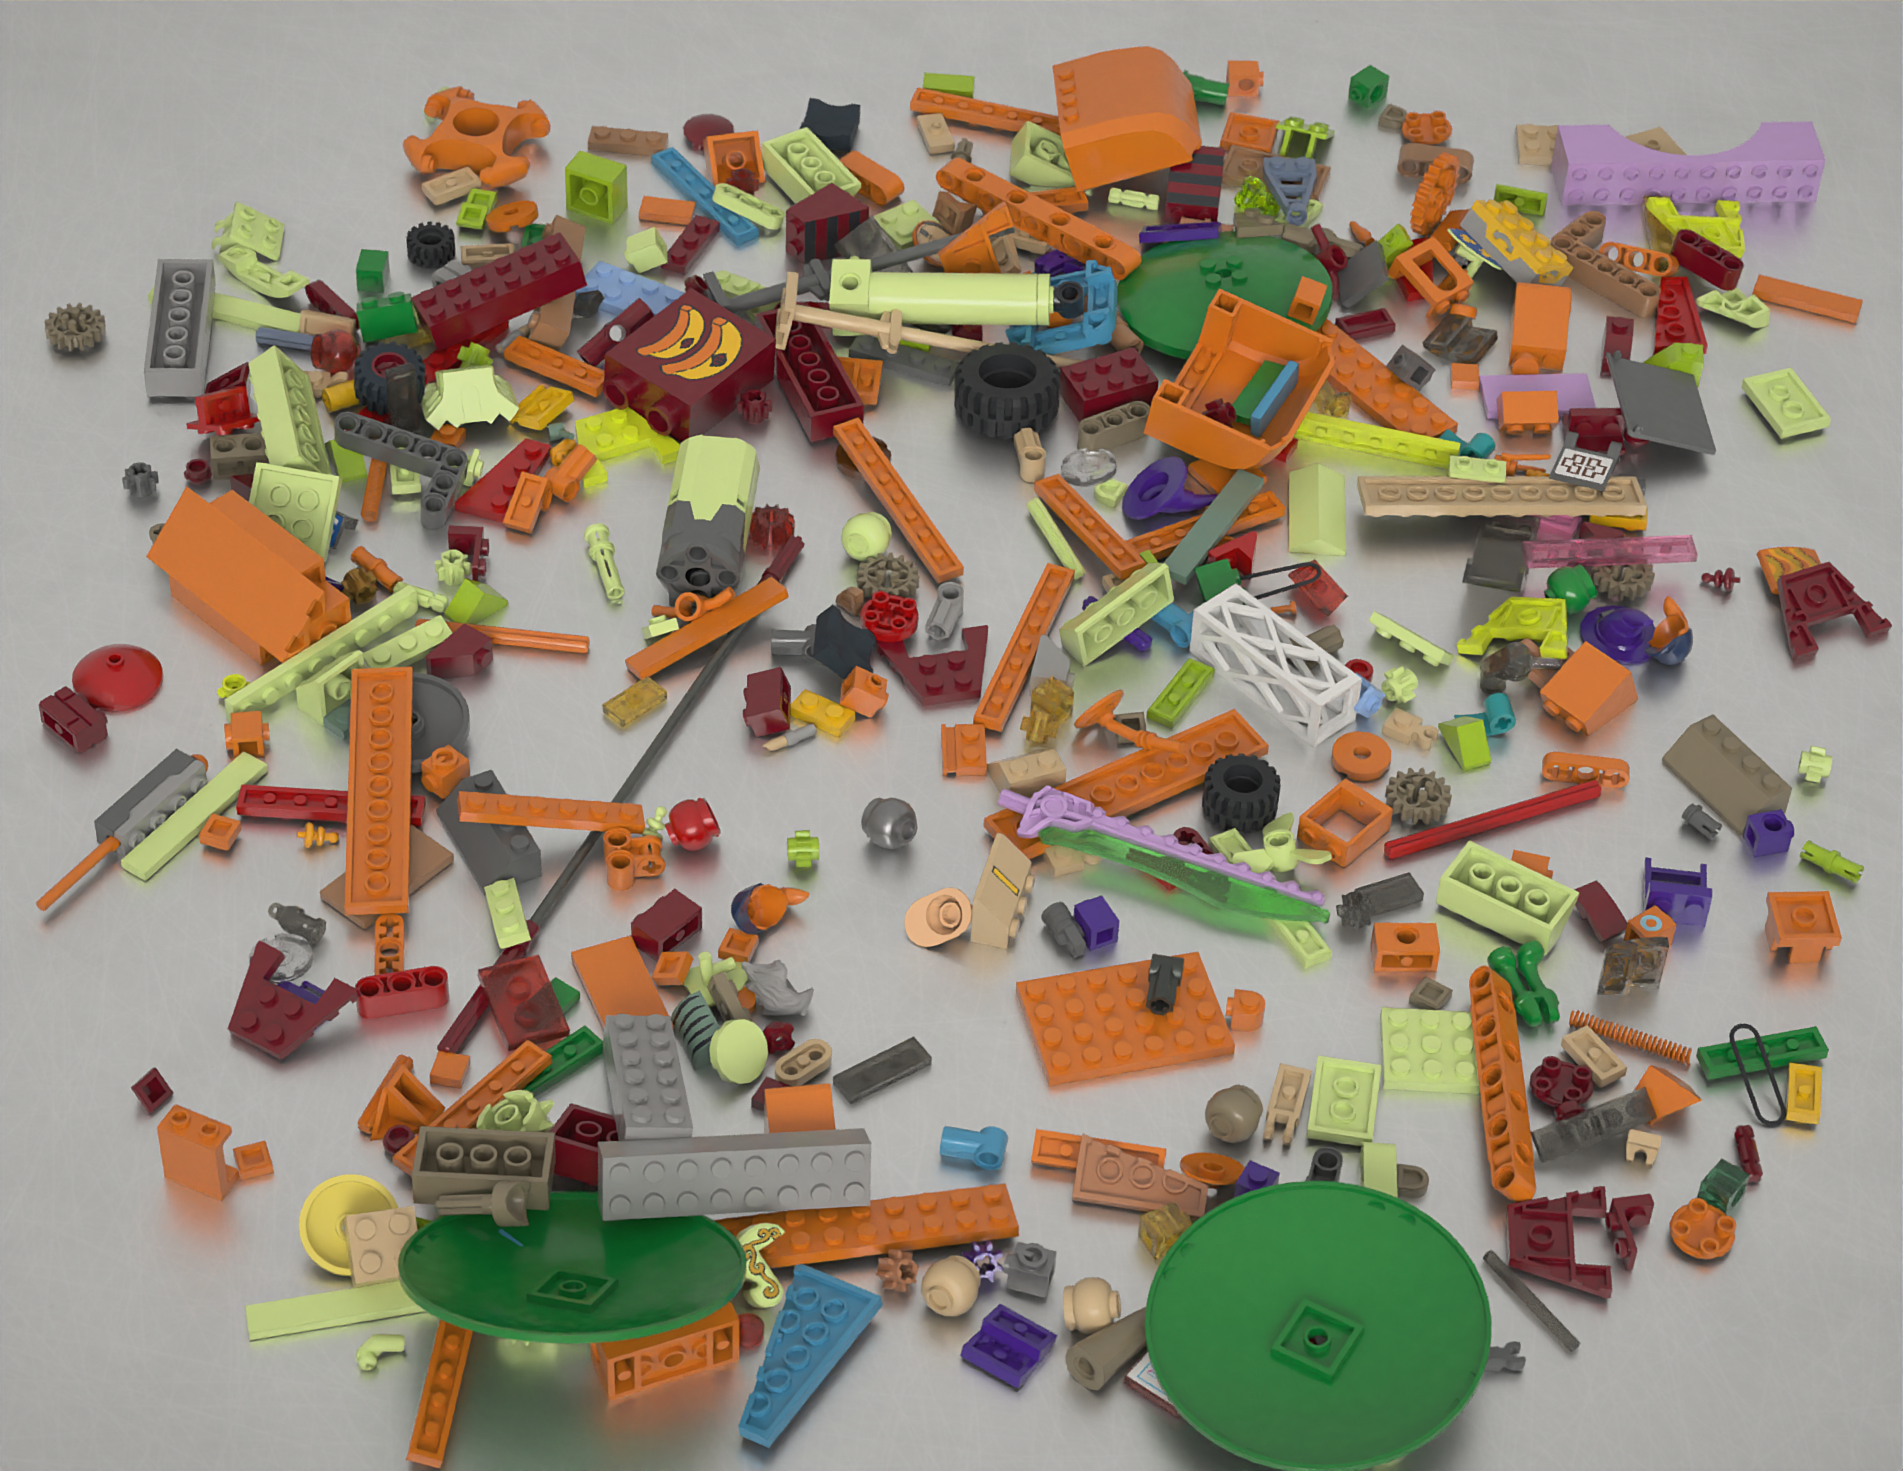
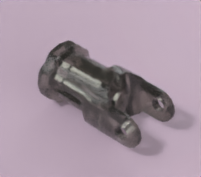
M273 903L268 909L269 916L276 919L285 932L289 934L296 933L305 938V941L310 945H315L319 942L326 931V921L324 919H315L305 914V910L299 906L285 907L279 903ZM274 908H277L276 913H273Z

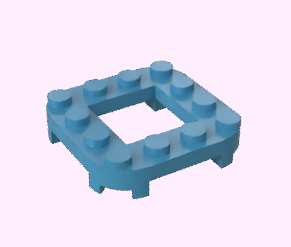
M1096 260L1086 261V270L1050 277L1051 286H1054V288H1057L1065 281H1075L1083 287L1084 296L1088 295L1087 312L1084 313L1083 322L1039 331L1038 324L1010 325L1009 329L1005 330L1009 343H1018L1020 346H1025L1026 344L1032 346L1036 351L1039 349L1049 355L1080 350L1096 344L1103 345L1109 343L1112 339L1111 334L1116 327L1118 286L1111 267L1098 265Z

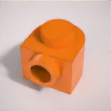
M1235 989L1234 998L1227 997L1225 1016L1232 1017L1230 1030L1255 1031L1262 1026L1266 1005L1262 995L1254 991Z

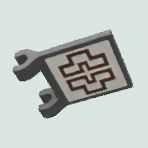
M1568 431L1549 479L1605 491L1615 466L1620 462L1621 456L1619 455L1623 443L1611 441L1607 454L1577 448L1576 442L1579 438V433Z

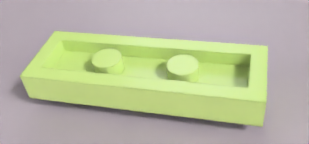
M1374 611L1369 619V622L1377 626L1375 632L1388 639L1392 635L1400 639L1398 645L1414 653L1415 649L1423 652L1422 659L1434 666H1438L1439 663L1450 666L1455 657L1453 654L1383 614Z
M439 615L364 652L363 659L368 668L407 667L425 658L427 654L453 632L442 616Z
M515 879L500 880L484 887L500 949L530 941L531 938Z

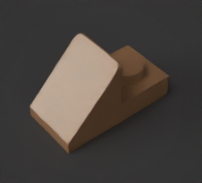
M939 191L932 216L954 235L964 232L972 226L977 205L959 202L949 192Z

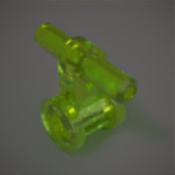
M1254 176L1245 178L1242 183V190L1238 191L1234 197L1237 207L1242 210L1257 208L1264 212L1263 215L1273 217L1280 211L1274 196L1265 191L1266 186L1262 180Z

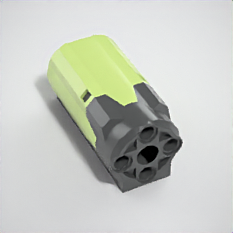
M701 434L690 437L680 444L656 569L657 578L669 594V606L675 607L677 598L685 592L713 598L729 586L734 592L738 588L760 465L756 450L750 444L737 437L726 438L703 436ZM696 601L693 603L692 608L697 609Z

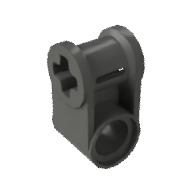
M1327 1146L1316 1150L1313 1155L1309 1175L1305 1181L1339 1182L1343 1163L1341 1153L1337 1149Z

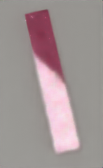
M1692 535L1523 541L1522 552L1527 568L1573 567L1578 564L1582 566L1696 562L1698 556Z

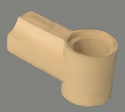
M1022 428L1020 432L1014 434V444L1020 464V477L1026 482L1034 483L1044 478L1046 451L1041 447L1037 432H1034L1032 428Z

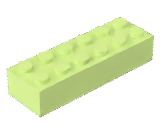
M274 345L248 363L251 374L249 379L254 388L253 398L258 407L257 416L261 421V435L265 440V454L269 459V463L332 475L310 377Z

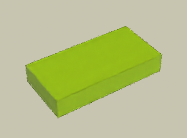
M924 73L923 88L973 99L975 76Z

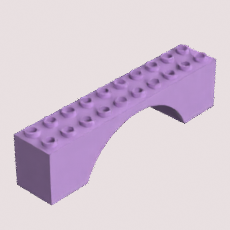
M1761 122L1755 135L1742 145L1728 151L1708 155H1678L1653 150L1625 138L1610 125H1558L1551 169L1561 205L1646 204L1649 197L1670 198L1672 203H1717L1718 200L1739 202L1816 201L1825 165V157L1812 122Z

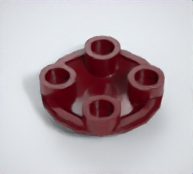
M715 114L694 116L687 120L683 126V134L687 140L692 142V148L695 150H704L703 140L707 136L734 133L733 124L725 117Z
M1547 1056L1543 1059L1542 1065L1536 1067L1531 1073L1529 1083L1533 1094L1540 1101L1552 1107H1558L1567 1101H1577L1580 1106L1590 1099L1594 1088L1592 1071L1589 1067L1564 1062L1555 1056Z

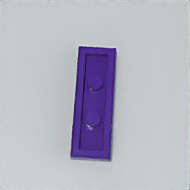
M1221 222L1144 226L1139 233L1140 243L1218 239L1222 232Z

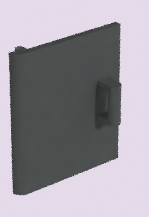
M1615 351L1613 356L1610 353H1606L1629 436L1711 455L1716 453L1693 374L1621 358L1620 351Z

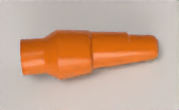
M1355 221L1349 223L1352 232L1360 243L1368 246L1375 241L1370 231L1361 227Z

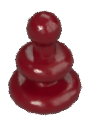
M1730 567L1726 569L1724 575L1722 570H1716L1714 575L1704 573L1701 576V580L1704 583L1714 582L1716 588H1720L1724 583V589L1728 592L1733 589L1734 583H1740V577H1735L1734 570Z

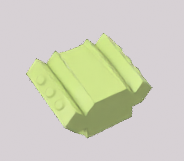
M490 365L436 371V382L427 383L423 399L420 403L426 421L437 430L442 427L446 420L456 428L460 424L478 421H488L492 424L499 413L511 421L520 409L511 384L501 376L494 375V367Z

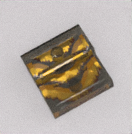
M1447 314L1422 343L1425 349L1452 363L1477 364L1498 340L1497 330L1473 327L1471 317Z
M1668 937L1638 938L1607 947L1597 985V994L1629 996L1630 987L1659 988L1669 949Z

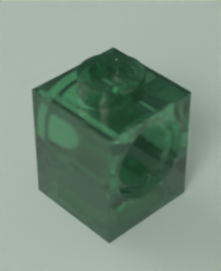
M1721 1158L1701 1181L1697 1198L1705 1200L1707 1204L1719 1208L1728 1215L1745 1195L1750 1175L1740 1167Z

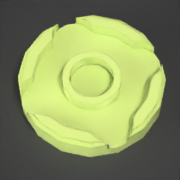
M746 1019L727 1020L723 1023L724 1025L720 1030H716L712 1036L709 1048L711 1064L714 1069H717L720 1074L718 1076L723 1081L732 1084L750 1083L759 1077L765 1068L768 1056L766 1038L762 1030L754 1022Z

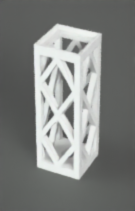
M1234 584L1194 609L1189 652L1206 665L1214 668L1216 673L1313 748L1356 721L1357 712L1354 710V707L1359 701L1362 678L1239 585ZM1249 618L1264 620L1270 640L1261 638ZM1287 635L1302 647L1294 646ZM1225 649L1233 650L1246 670L1232 669ZM1285 657L1292 660L1298 671L1287 663ZM1251 659L1263 668L1264 673H1260ZM1303 660L1318 661L1325 682L1316 680ZM1248 683L1256 684L1261 693H1259L1257 690L1251 687ZM1279 690L1288 692L1300 712L1285 709ZM1335 698L1344 699L1343 705L1335 700ZM1324 705L1329 707L1338 715L1329 720Z

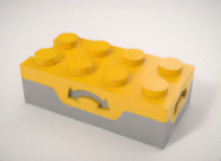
M1489 199L1487 202L1476 200L1460 223V226L1516 282L1561 287L1574 268L1566 261V255L1555 250L1550 245L1551 241L1549 238L1538 233L1533 228L1534 224L1529 219L1522 217L1517 212L1518 208L1509 201L1498 203L1492 199Z

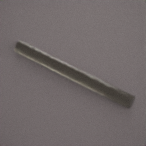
M1493 1250L1488 1251L1483 1256V1260L1570 1352L1576 1350L1580 1345L1578 1339Z

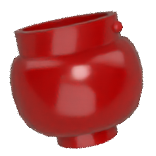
M705 797L702 799L698 798L697 801L694 799L684 800L674 805L668 815L669 822L665 824L667 833L674 846L681 845L687 851L701 850L711 843L714 836L718 837L721 834L719 824Z

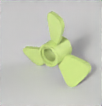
M1289 812L1271 821L1264 827L1262 831L1264 849L1237 852L1232 856V863L1246 862L1254 873L1270 870L1287 872L1294 869L1298 865L1299 860L1309 864H1322L1331 860L1332 855L1331 852L1324 850L1296 849L1294 834L1291 832L1294 816L1293 813Z

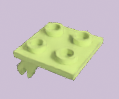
M236 201L233 212L224 220L216 222L215 232L217 233L220 228H224L221 237H216L212 240L211 248L214 250L217 245H221L219 253H222L239 243L277 261L280 255L285 224Z

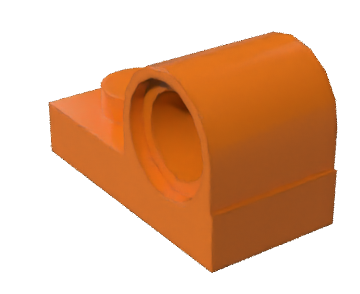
M526 472L521 473L503 520L505 527L532 534L540 511L546 512L551 504L553 488L549 478Z

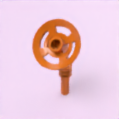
M1121 689L1099 700L1087 709L1074 723L1077 729L1098 723L1101 727H1105L1107 730L1133 742L1138 748L1148 750L1156 748L1177 754H1182L1185 750L1183 742L1158 737L1154 732L1136 731L1114 720L1116 716L1113 714V711L1124 696V692Z

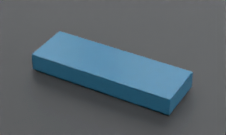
M1290 360L1253 411L1250 424L1251 435L1260 438L1298 383L1299 363Z

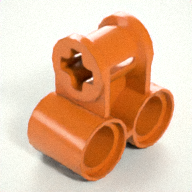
M613 827L604 833L603 845L604 861L607 864V883L612 889L616 891L628 890L634 885L635 877L658 876L665 870V861L661 857L663 845L660 838L653 835L631 838L630 832L622 827ZM648 844L651 845V851L648 850ZM650 861H652V868L649 867Z

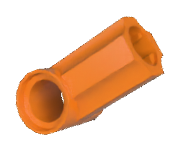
M577 444L559 467L550 468L544 475L551 482L553 494L564 502L573 500L580 489V481L598 459L586 447Z

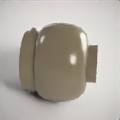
M1234 1085L1231 1088L1219 1090L1207 1102L1205 1109L1206 1124L1212 1134L1224 1142L1237 1143L1245 1141L1258 1127L1263 1112L1262 1102L1252 1089L1244 1085Z

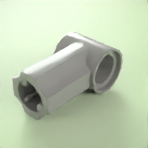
M945 582L938 587L937 600L925 625V632L932 639L942 641L944 638H949L956 620L963 614L964 590L956 582Z

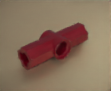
M637 298L611 322L605 324L602 330L577 350V353L584 363L596 367L605 359V353L655 315L644 301ZM613 326H617L621 330L622 335L618 341H614L610 337V329Z

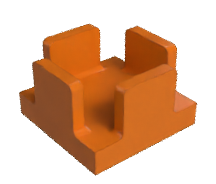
M1829 891L1767 893L1768 916L1765 924V934L1770 951H1776L1778 947H1790L1788 955L1790 963H1818L1821 959L1823 948L1828 950L1832 949L1833 946H1840L1842 936Z

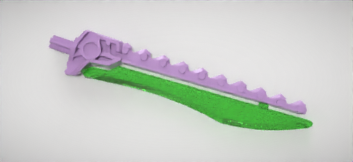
M1048 785L1039 792H1034L1031 799L1007 789L1002 790L997 805L1023 814L1020 828L1017 829L1016 833L1018 837L1035 838L1039 836L1043 844H1057L1138 869L1179 887L1214 907L1228 911L1284 921L1323 922L1324 924L1329 922L1330 912L1319 907L1324 905L1325 895L1319 890L1301 891L1300 885L1294 880L1280 883L1275 881L1276 877L1270 871L1254 873L1246 862L1231 864L1226 862L1227 858L1222 853L1209 855L1202 853V848L1196 843L1181 845L1178 844V839L1172 834L1157 836L1149 825L1134 827L1129 824L1130 821L1125 816L1110 818L1105 815L1106 812L1100 806L1095 807L1090 801L1061 792Z

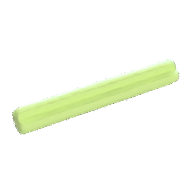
M1036 497L1032 501H1028L1027 509L1063 566L1075 570L1074 580L1084 576L1085 569L1043 503Z

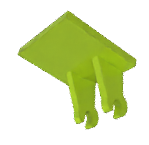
M1293 116L1285 118V120L1276 125V129L1286 131L1279 155L1287 156L1295 131L1311 135L1305 157L1312 159L1318 138L1326 140L1334 136L1335 130L1329 129V125L1325 123L1314 122V124L1309 125L1304 124V119Z

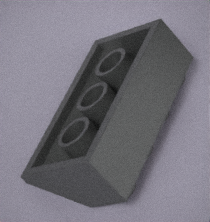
M492 769L464 778L436 809V812L484 896L486 895L484 887L492 885L497 881L514 878L517 885L541 877V851L526 826L459 821L457 805L459 791L506 794Z

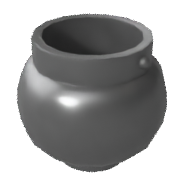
M879 797L873 799L865 808L861 826L867 837H870L876 845L885 849L895 850L902 848L915 837L917 818L915 811L909 803L897 798L883 799Z

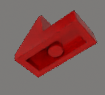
M1253 530L1208 551L1207 564L1228 558L1231 569L1237 568L1243 575L1252 574L1257 533Z

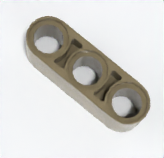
M1134 401L1082 420L1079 423L1078 451L1084 455L1092 456L1147 436L1143 432L1150 406L1142 401Z

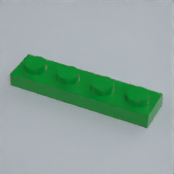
M1817 1026L1760 1036L1771 1068L1787 1066L1789 1063L1797 1064L1827 1058L1829 1051ZM1755 1037L1735 1041L1746 1073L1766 1069ZM1730 1042L1699 1047L1697 1049L1696 1057L1708 1080L1741 1074Z

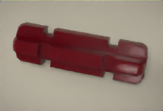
M1739 1125L1736 1127L1734 1136L1738 1144L1737 1149L1741 1167L1744 1169L1742 1170L1746 1182L1754 1181L1757 1183L1761 1181L1763 1171L1761 1164L1758 1163L1760 1158L1756 1141L1753 1139L1755 1137L1753 1128L1750 1125Z

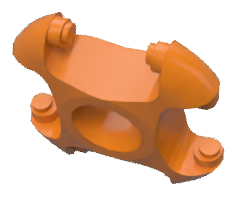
M458 86L437 92L428 98L424 108L425 114L429 117H437L442 122L427 139H419L414 135L408 136L403 141V150L411 165L422 175L434 173L438 168L456 171L468 166L476 175H480V182L491 185L492 188H499L526 177L530 168V160L524 156L513 157L511 154L525 139L547 136L551 130V125L542 108L531 99L519 101L517 108L486 104L475 101L474 92Z

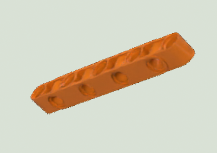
M953 158L936 172L937 183L944 190L958 196L967 203L976 204L977 208L986 213L1005 201L1015 228L1030 234V236L1042 242L1048 243L1049 246L1084 264L1088 260H1096L1098 265L1110 266L1114 278L1117 280H1123L1141 264V256L1132 246L962 158Z
M1483 965L1471 974L1469 990L1487 1155L1493 1187L1513 1203L1531 1200L1534 1197L1536 1181L1516 1012L1510 983L1490 967Z

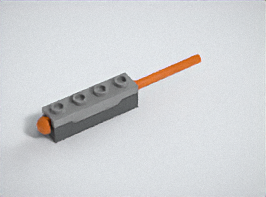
M176 748L94 821L97 842L100 845L36 902L37 907L42 911H46L110 852H118L123 857L130 853L207 784V759L200 754L190 756Z

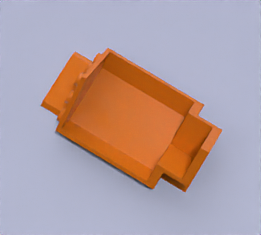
M186 486L146 556L168 573L171 596L261 666L274 658L283 663L351 621L349 598L326 581L324 559L234 490H230L208 503Z

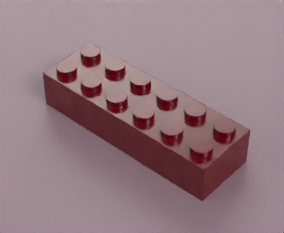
M561 232L547 236L545 239L534 244L522 247L520 250L509 255L497 258L495 261L484 266L474 268L470 272L454 279H449L443 284L429 290H424L420 294L411 297L421 326L439 352L588 285L580 260Z
M808 303L798 304L803 306H809ZM778 309L756 313V327L775 338ZM792 320L785 350H775L774 374L810 442L835 437L833 434V426L856 418H859L863 423L864 404L821 326Z

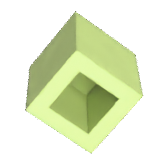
M656 227L626 238L627 250H624L625 258L629 265H634L638 273L668 262L667 244Z

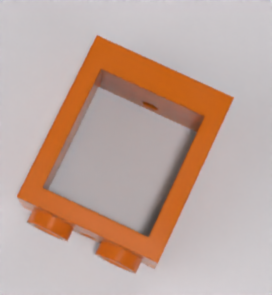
M1345 778L1300 815L1297 838L1316 850L1331 852V861L1345 868L1390 830L1393 808ZM1340 809L1366 825L1363 830L1348 842L1343 841L1321 826Z

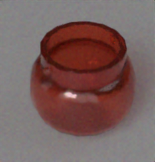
M329 330L324 334L319 333L314 336L311 344V362L315 369L329 372L333 376L337 372L350 373L355 367L356 358H359L361 347L353 335L346 330Z

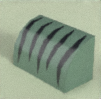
M699 990L683 999L676 1006L671 1016L674 1033L694 1070L712 1065L709 1048L713 1034L716 1030H720V1026Z

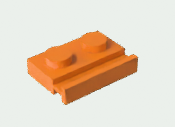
M941 724L943 776H947V772H956V776H986L985 724H955V727H946V724Z

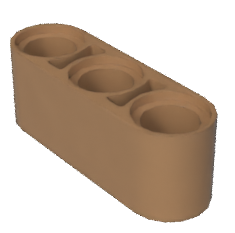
M1406 143L1399 150L1397 170L1403 176L1424 179V173L1427 174L1430 164L1433 165L1434 158H1438L1439 153L1447 152L1457 156L1458 160H1460L1458 164L1460 166L1458 171L1460 175L1456 183L1464 184L1472 177L1474 157L1472 153L1463 149Z

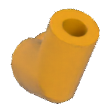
M565 438L550 450L551 463L554 467H559L577 445L574 439L569 440Z

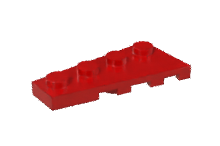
M525 438L455 501V511L503 523L521 473L526 472L538 476L550 457L552 445Z

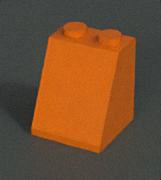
M1517 282L1510 319L1508 365L1512 366V361L1517 355L1529 353L1538 359L1539 368L1563 371L1567 350L1570 287Z
M1587 641L1578 648L1540 691L1543 702L1542 707L1546 712L1554 717L1559 715L1565 720L1570 729L1577 733L1582 731L1587 736L1592 735L1638 699L1631 671Z
M830 1083L764 1089V1133L836 1130Z

